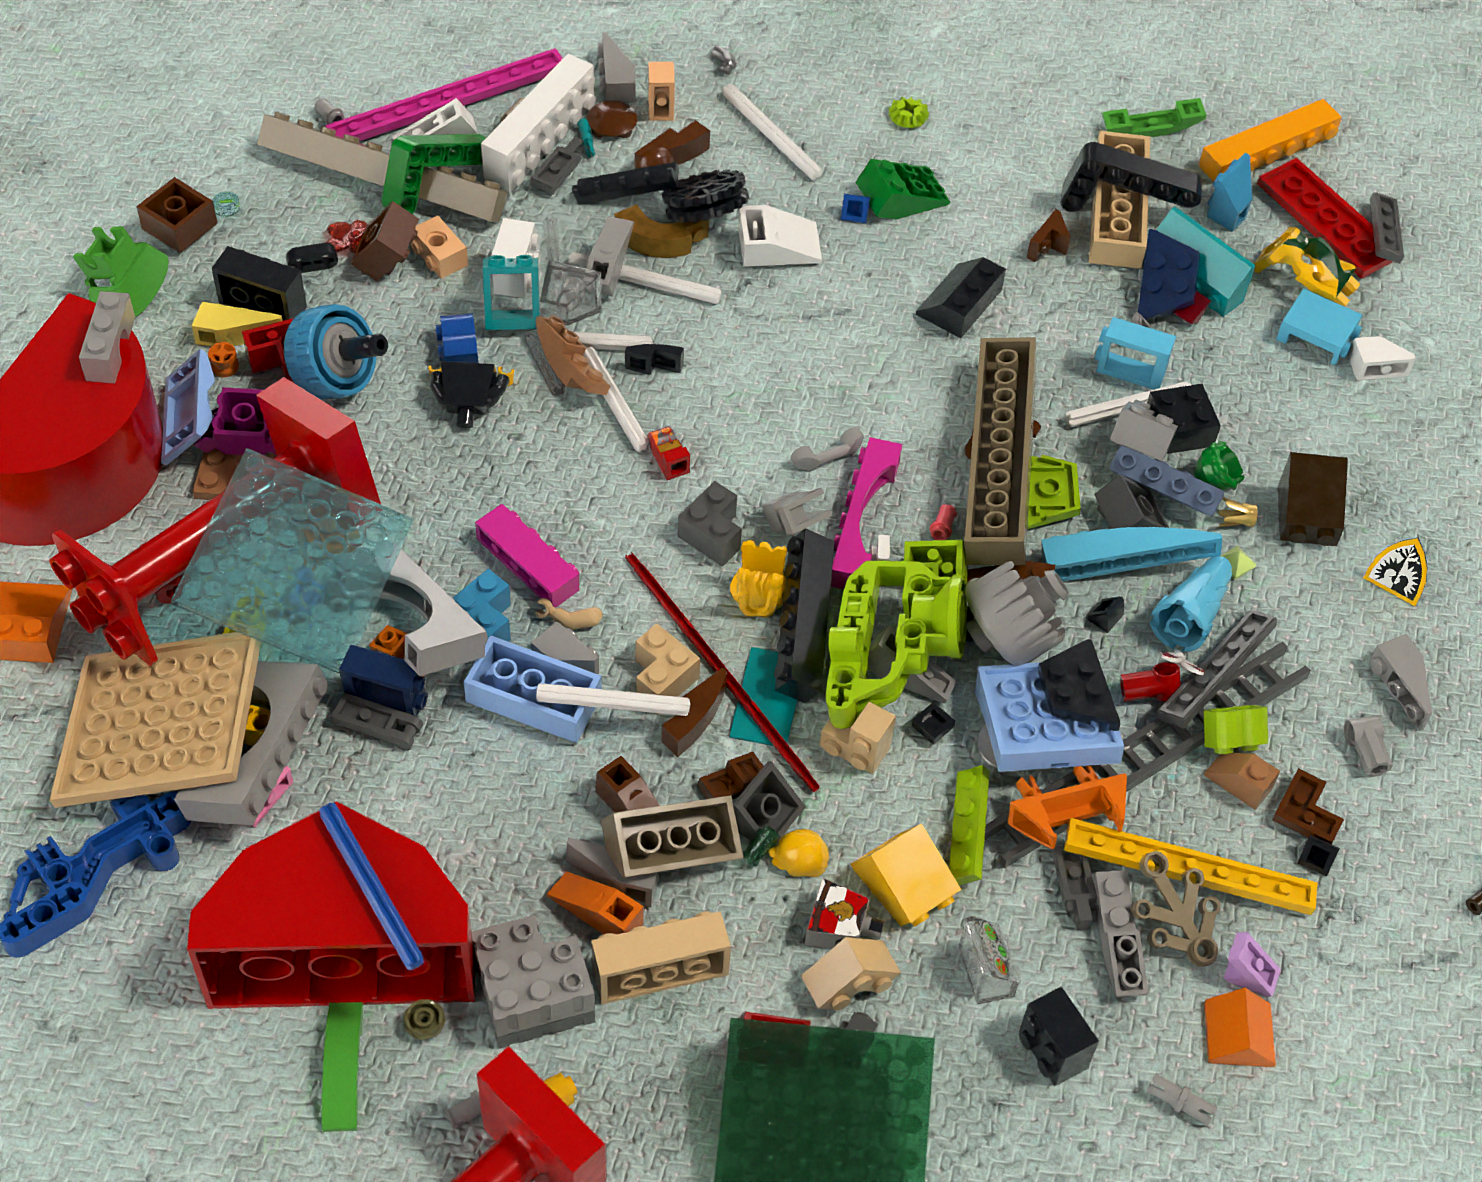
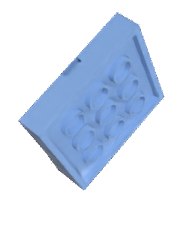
M1040 662L1026 663L1020 666L1012 664L978 666L975 694L988 729L998 772L1121 763L1124 744L1120 731L1109 730L1110 724L1091 720L1090 725L1071 718L1064 719L1051 715L1038 675Z

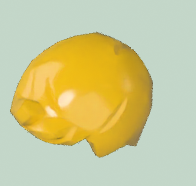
M797 829L786 833L768 852L770 857L773 858V865L780 870H786L793 877H818L828 867V847L820 835L813 830Z

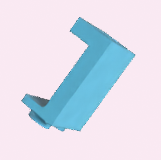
M1303 288L1283 319L1276 340L1286 344L1291 335L1299 337L1332 352L1331 364L1336 365L1340 357H1347L1352 346L1350 341H1354V338L1359 337L1363 328L1359 326L1362 314Z

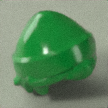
M1218 441V443L1212 442L1210 447L1204 449L1194 469L1195 478L1224 492L1231 489L1236 490L1237 485L1245 478L1242 475L1243 469L1238 457L1228 447L1227 443Z

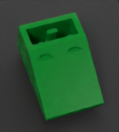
M870 159L855 181L863 196L870 197L869 205L876 217L897 220L950 204L944 188L938 183L933 171L927 166Z

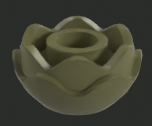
M420 999L412 1003L405 1010L403 1015L404 1027L413 1038L420 1040L431 1039L437 1036L445 1025L444 1010L440 1004L432 1000ZM423 1019H427V1020H428V1021L425 1022V1023L422 1022Z

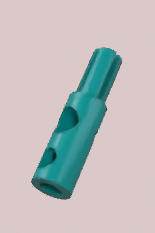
M580 119L577 122L581 140H583L582 144L585 147L587 157L591 158V154L593 157L595 156L590 127L587 119Z

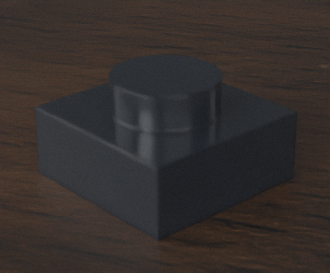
M932 702L912 720L911 726L934 745L954 728L956 720Z

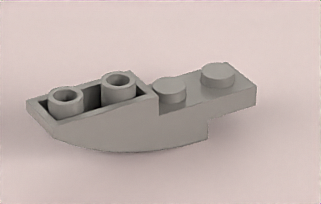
M1128 871L1096 872L1093 875L1098 905L1095 909L1104 961L1115 998L1147 996L1149 991L1140 930H1136L1135 919L1131 913L1132 898Z

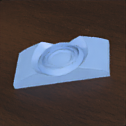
M201 349L166 377L161 463L168 465L201 438L208 430L214 417L209 406L208 390L214 384L215 379L207 354Z

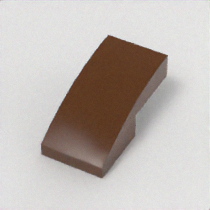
M752 751L728 760L724 769L700 777L697 786L706 799L731 796L733 800L742 794L764 766Z

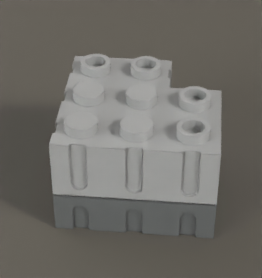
M536 915L472 931L476 970L479 973V981L484 999L487 1002L493 1030H495L498 1049L508 1047L516 1042L522 1043L537 1039L545 1034H555L573 1029L574 1026L595 1023L594 990L577 935L566 937L565 940L544 943L541 933L539 934Z

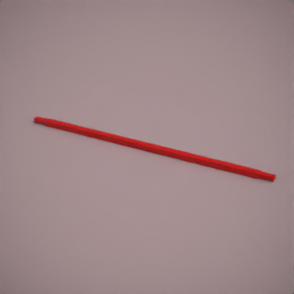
M632 552L631 555H625L626 560L634 568L636 574L715 673L721 668L727 671V688L798 777L805 782L812 792L817 791L819 784L811 776L807 767L648 569L640 563Z

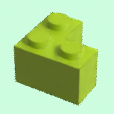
M963 540L905 541L904 561L921 562L938 577H952L954 574H963L967 584L968 565H966L965 544Z

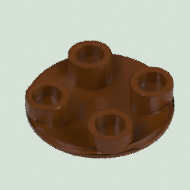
M610 100L594 105L587 114V120L595 137L619 136L621 138H628L632 135V130L637 124V114L630 105L621 101Z

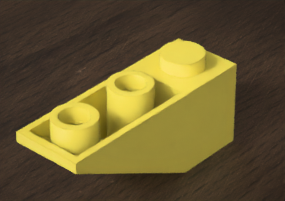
M202 302L192 323L195 343L210 347L220 342H228L233 346L243 345L241 331L281 322L282 315L225 306L218 303Z

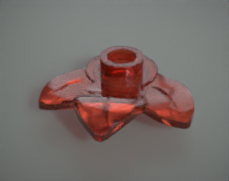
M355 220L351 224L346 222L332 223L327 228L331 238L324 243L333 244L337 252L349 248L350 252L355 253L368 224L362 220Z

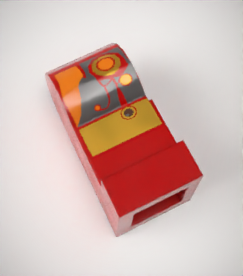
M671 426L648 433L647 438L650 449L667 481L690 473V453L677 440ZM680 462L681 466L678 469L671 470V465Z

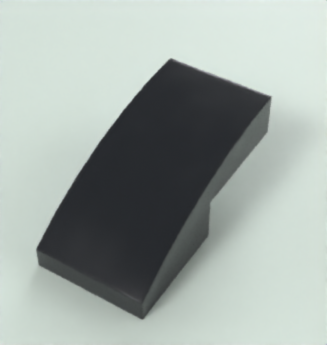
M641 344L628 346L625 349V369L651 375L655 367L680 374L684 366V348L664 344Z

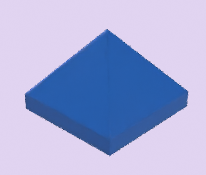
M844 193L840 220L866 223L870 197Z

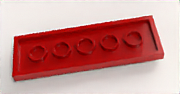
M1297 157L1258 177L1257 185L1314 237H1321L1326 241L1341 261L1355 265L1354 273L1362 279L1393 262L1376 256L1372 224Z

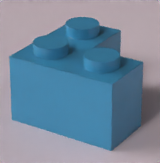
M488 568L456 594L453 599L486 630L488 638L491 635L509 642L511 640L509 619L501 613L511 606L509 584Z

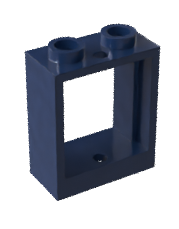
M350 645L339 668L344 693L417 716L419 710H424L428 699V693L425 692L424 688L425 677L419 676L404 659Z

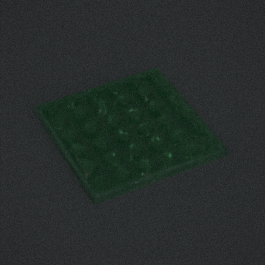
M730 1018L714 1182H925L935 1038Z

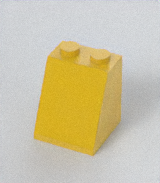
M922 823L898 833L850 863L853 870L899 926L911 923L913 927L917 926L930 917L927 913L934 907H937L938 910L947 907L955 901L953 895L961 891L960 886Z

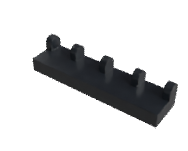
M676 162L582 178L578 179L577 185L572 186V190L578 204L582 205L678 188L679 167Z

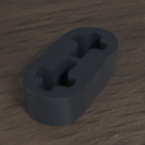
M319 243L290 249L286 253L287 266H293L301 270V273L334 267L338 263V255L333 244Z

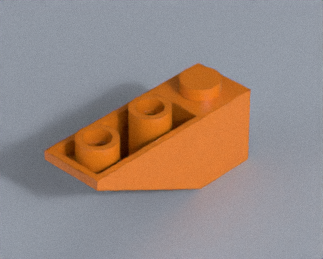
M566 871L547 893L548 898L602 934L613 933L617 935L630 932L635 927L643 926L644 906L618 889Z

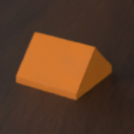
M1241 988L1205 999L1208 1063L1275 1067L1272 1013L1269 1002L1247 988Z

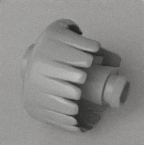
M1008 561L980 578L971 579L966 584L965 598L974 617L965 622L971 637L983 652H987L995 647L1008 663L1020 666L1032 662L1065 639V628L1058 629L1062 624L1060 617H1056L1048 622L1046 621L1055 614L1056 601L1060 598L1065 600L1069 592L1062 579L1054 570L1044 571L1045 576L1042 578L1030 576L1024 580L1022 578L1018 580L1020 576L1017 570H1011L1014 567V563Z

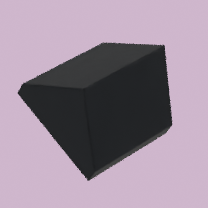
M1123 597L1101 599L1086 618L1089 622L1108 633L1124 615Z
M1310 835L1300 855L1298 864L1327 876L1340 848Z

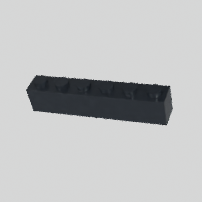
M805 528L799 534L793 536L787 544L788 559L784 570V576L786 577L785 589L782 593L783 610L779 620L781 630L780 639L777 644L778 661L774 671V677L776 678L775 691L803 703H806L822 691L834 553L833 540Z

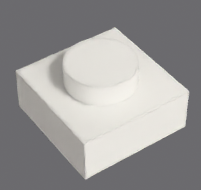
M878 535L877 546H871V561H889L890 535Z

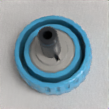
M339 304L317 306L300 312L289 325L284 339L285 364L293 382L321 400L353 396L363 390L374 373L376 356H383L388 350V341L384 335L379 333L373 335L370 327L358 312L348 306Z

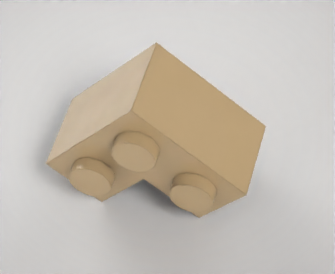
M657 623L635 641V661L645 668L636 677V693L678 697L699 679L700 657Z
M868 702L855 723L849 728H836L830 723L829 719L821 730L820 747L824 748L832 756H839L847 760L856 769L865 770L873 774L891 748L896 715Z
M845 937L806 970L801 977L818 1009L839 1011L847 1007L851 1003L850 999L858 992L870 991L881 993L892 986V981L901 972L884 941Z

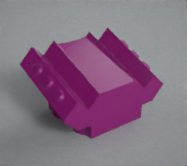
M223 387L222 392L217 396L218 406L211 410L214 416L208 430L195 442L194 446L206 453L216 448L225 454L263 456L269 451L277 455L256 397L263 390Z

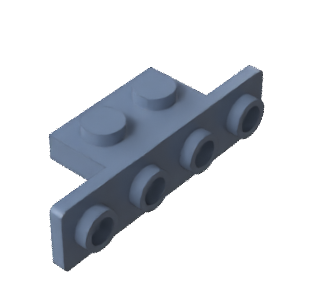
M1123 445L1120 446L1110 465L1111 472L1118 475L1121 474L1146 488L1210 517L1215 514L1224 496L1223 490L1195 478L1191 473L1179 471L1170 467L1164 461L1150 458Z

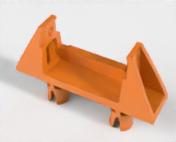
M1092 765L1085 766V769L1082 766H1075L1073 774L1078 779L1079 785L1043 794L1033 776H1029L1028 783L1022 777L1017 781L1016 788L1023 798L1011 801L1007 823L1017 831L1050 849H1055L1057 834L1054 833L1052 827L1068 824L1070 818L1084 820L1104 813L1109 821L1114 822L1117 831L1121 832L1125 820L1127 774L1123 773L1098 779Z

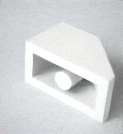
M1381 336L1354 338L1348 354V359L1357 381L1409 376L1416 360L1413 353Z

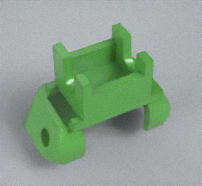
M113 226L110 229L115 240L109 238L101 227H93L91 232L96 237L85 255L83 253H75L73 256L87 277L85 284L90 286L88 289L89 300L96 303L100 291L128 293L136 317L147 308L163 284L168 271V256L146 242L134 243L123 226ZM95 279H110L112 286L98 287L94 281Z

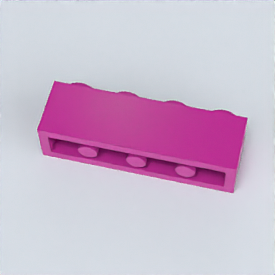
M500 504L475 522L477 540L540 599L547 598L553 607L556 608L579 591L580 574L577 568L572 563H567L563 560L556 548L552 545L548 546L534 528H528L515 511H510L506 506Z

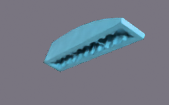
M1126 527L1081 531L1077 534L1041 539L1043 563L1055 564V572L1063 582L1220 556L1222 549L1221 533L1165 527Z

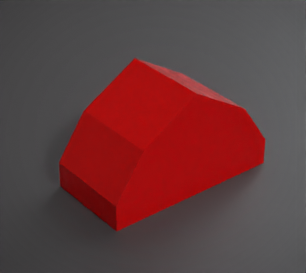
M337 801L334 803L337 805L422 953L424 963L420 967L408 970L320 817L319 811L242 850L190 912L187 951L208 1009L329 1006V1003L363 1002L364 1005L412 1004L420 999L432 1000L435 1003L475 1002L476 965L469 907L466 901L423 845Z

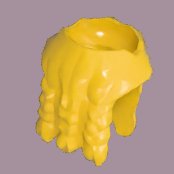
M752 540L743 541L741 546L742 567L738 569L731 581V596L738 603L739 609L744 615L769 618L774 614L775 610L780 609L783 605L782 593L785 589L786 577L784 576V566L787 548L785 546H776L772 549L768 542L761 541L759 546H756Z

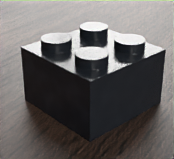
M1203 384L1150 391L1147 404L1150 405V410L1155 411L1153 416L1157 417L1158 414L1165 415L1174 420L1172 424L1178 426L1167 454L1208 448L1212 442H1216L1221 424Z
M1061 986L1028 1003L1019 1029V1038L1025 1049L1031 1050L1036 1057L1037 1065L1045 1078H1050L1054 1086H1057L1087 1070L1099 1040Z

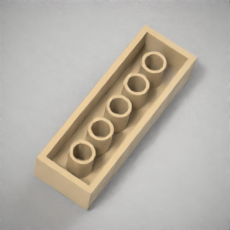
M1099 131L1098 143L1150 159V136ZM1098 180L1092 190L1089 263L1141 269L1147 248V195Z

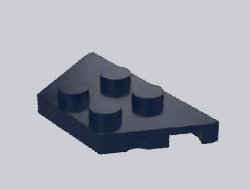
M1149 229L1138 313L1145 320L1159 315L1164 317L1172 314L1177 309H1184L1194 305L1200 264L1199 251L1154 229Z

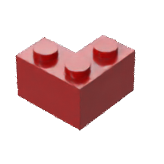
M294 318L241 331L246 355L253 373L280 366L283 376L293 382L285 364L284 339L287 329Z

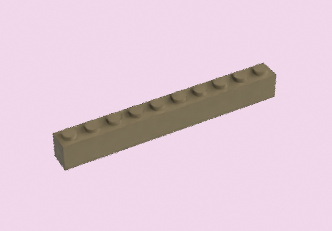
M275 111L274 115L264 114L257 145L384 186L390 153L382 151V145L369 141L367 145L359 143L360 138L344 134V137H339L335 135L336 130L323 126L318 130L312 128L313 123L306 120L298 119L297 122L289 120L290 115ZM437 166V168L424 167L418 198L491 222H500L508 191L500 189L501 184L485 180V183H480L476 181L477 176L464 172L459 176L453 174V168L447 166Z

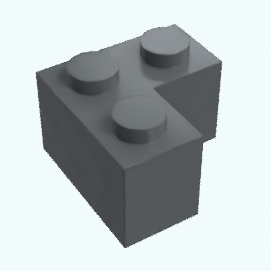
M714 481L678 516V537L722 567L741 549L742 528L732 522L736 517L737 495Z

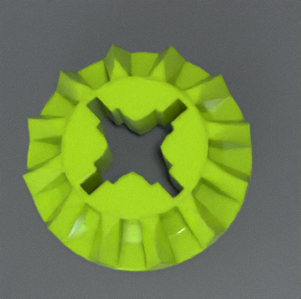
M901 96L899 101L893 100L892 105L889 107L890 119L898 126L905 128L919 127L927 121L929 116L928 106L922 104L921 99L913 100L912 96L909 99Z

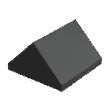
M768 761L733 803L739 834L766 851H769L776 845L806 807L772 761Z

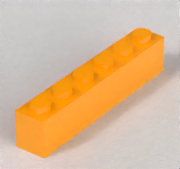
M1323 98L1203 147L1198 166L1214 182L1220 173L1224 174L1234 159L1238 160L1244 153H1248L1250 155L1252 172L1263 165L1271 164L1275 160L1293 155L1304 148H1310L1316 143L1333 138L1338 132L1342 116Z

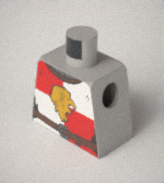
M822 878L806 930L805 946L832 949L845 937L861 938V935L880 940L885 921L867 916L870 902L868 897Z

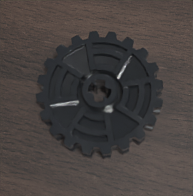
M726 169L723 171L714 170L709 173L702 172L699 175H691L689 178L678 180V188L663 190L661 193L663 202L668 205L665 209L668 220H672V222L680 221L681 223L691 221L694 223L699 220L706 221L713 217H722L723 214L734 212V209L742 208V204H747L748 199H750L747 189L744 188L746 183L745 175L738 170L730 171V169Z

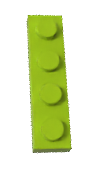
M984 765L957 772L949 870L958 885L982 880L990 770Z

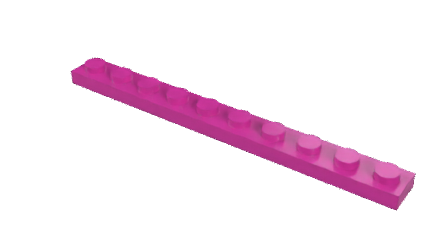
M554 48L325 125V127L336 130V136L344 137V134L358 137L360 138L359 141L415 123L456 98L464 106L544 79L563 58L557 49Z

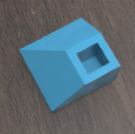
M1244 153L1238 160L1234 159L1224 174L1220 173L1213 183V187H1215L1214 193L1208 200L1210 207L1207 217L1232 232L1247 218L1252 201L1250 155L1248 153Z

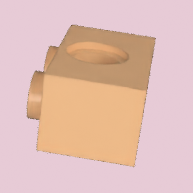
M648 62L649 121H674V62Z
M438 215L416 226L415 230L418 233L410 245L416 255L420 254L430 271H435L442 279L468 266L467 247Z

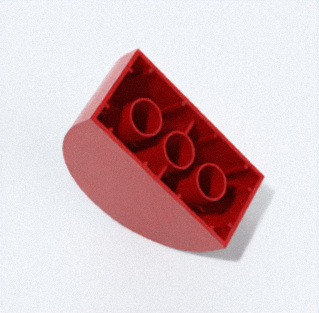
M70 293L66 295L0 378V542L23 546H46L55 544L52 533L59 529L74 540L105 529L120 520L141 502L153 486L162 467L163 426L143 350L138 338L132 330L129 339L120 338L119 349L122 363L115 383L86 381L79 355L96 303Z

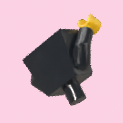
M441 361L440 369L434 370L432 365L428 366L430 388L440 404L446 406L448 413H457L456 426L460 428H472L474 414H487L488 408L495 406L507 387L513 384L514 369H511L509 373H503V367H498L497 374L495 364Z

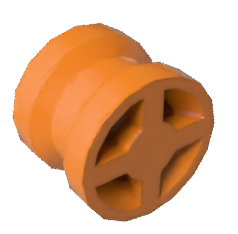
M228 342L212 345L208 351L212 372L218 377L234 375L239 369L235 347Z

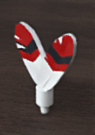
M1176 650L1173 653L1162 652L1161 658L1179 664L1196 674L1204 675L1203 669L1185 660L1182 651Z

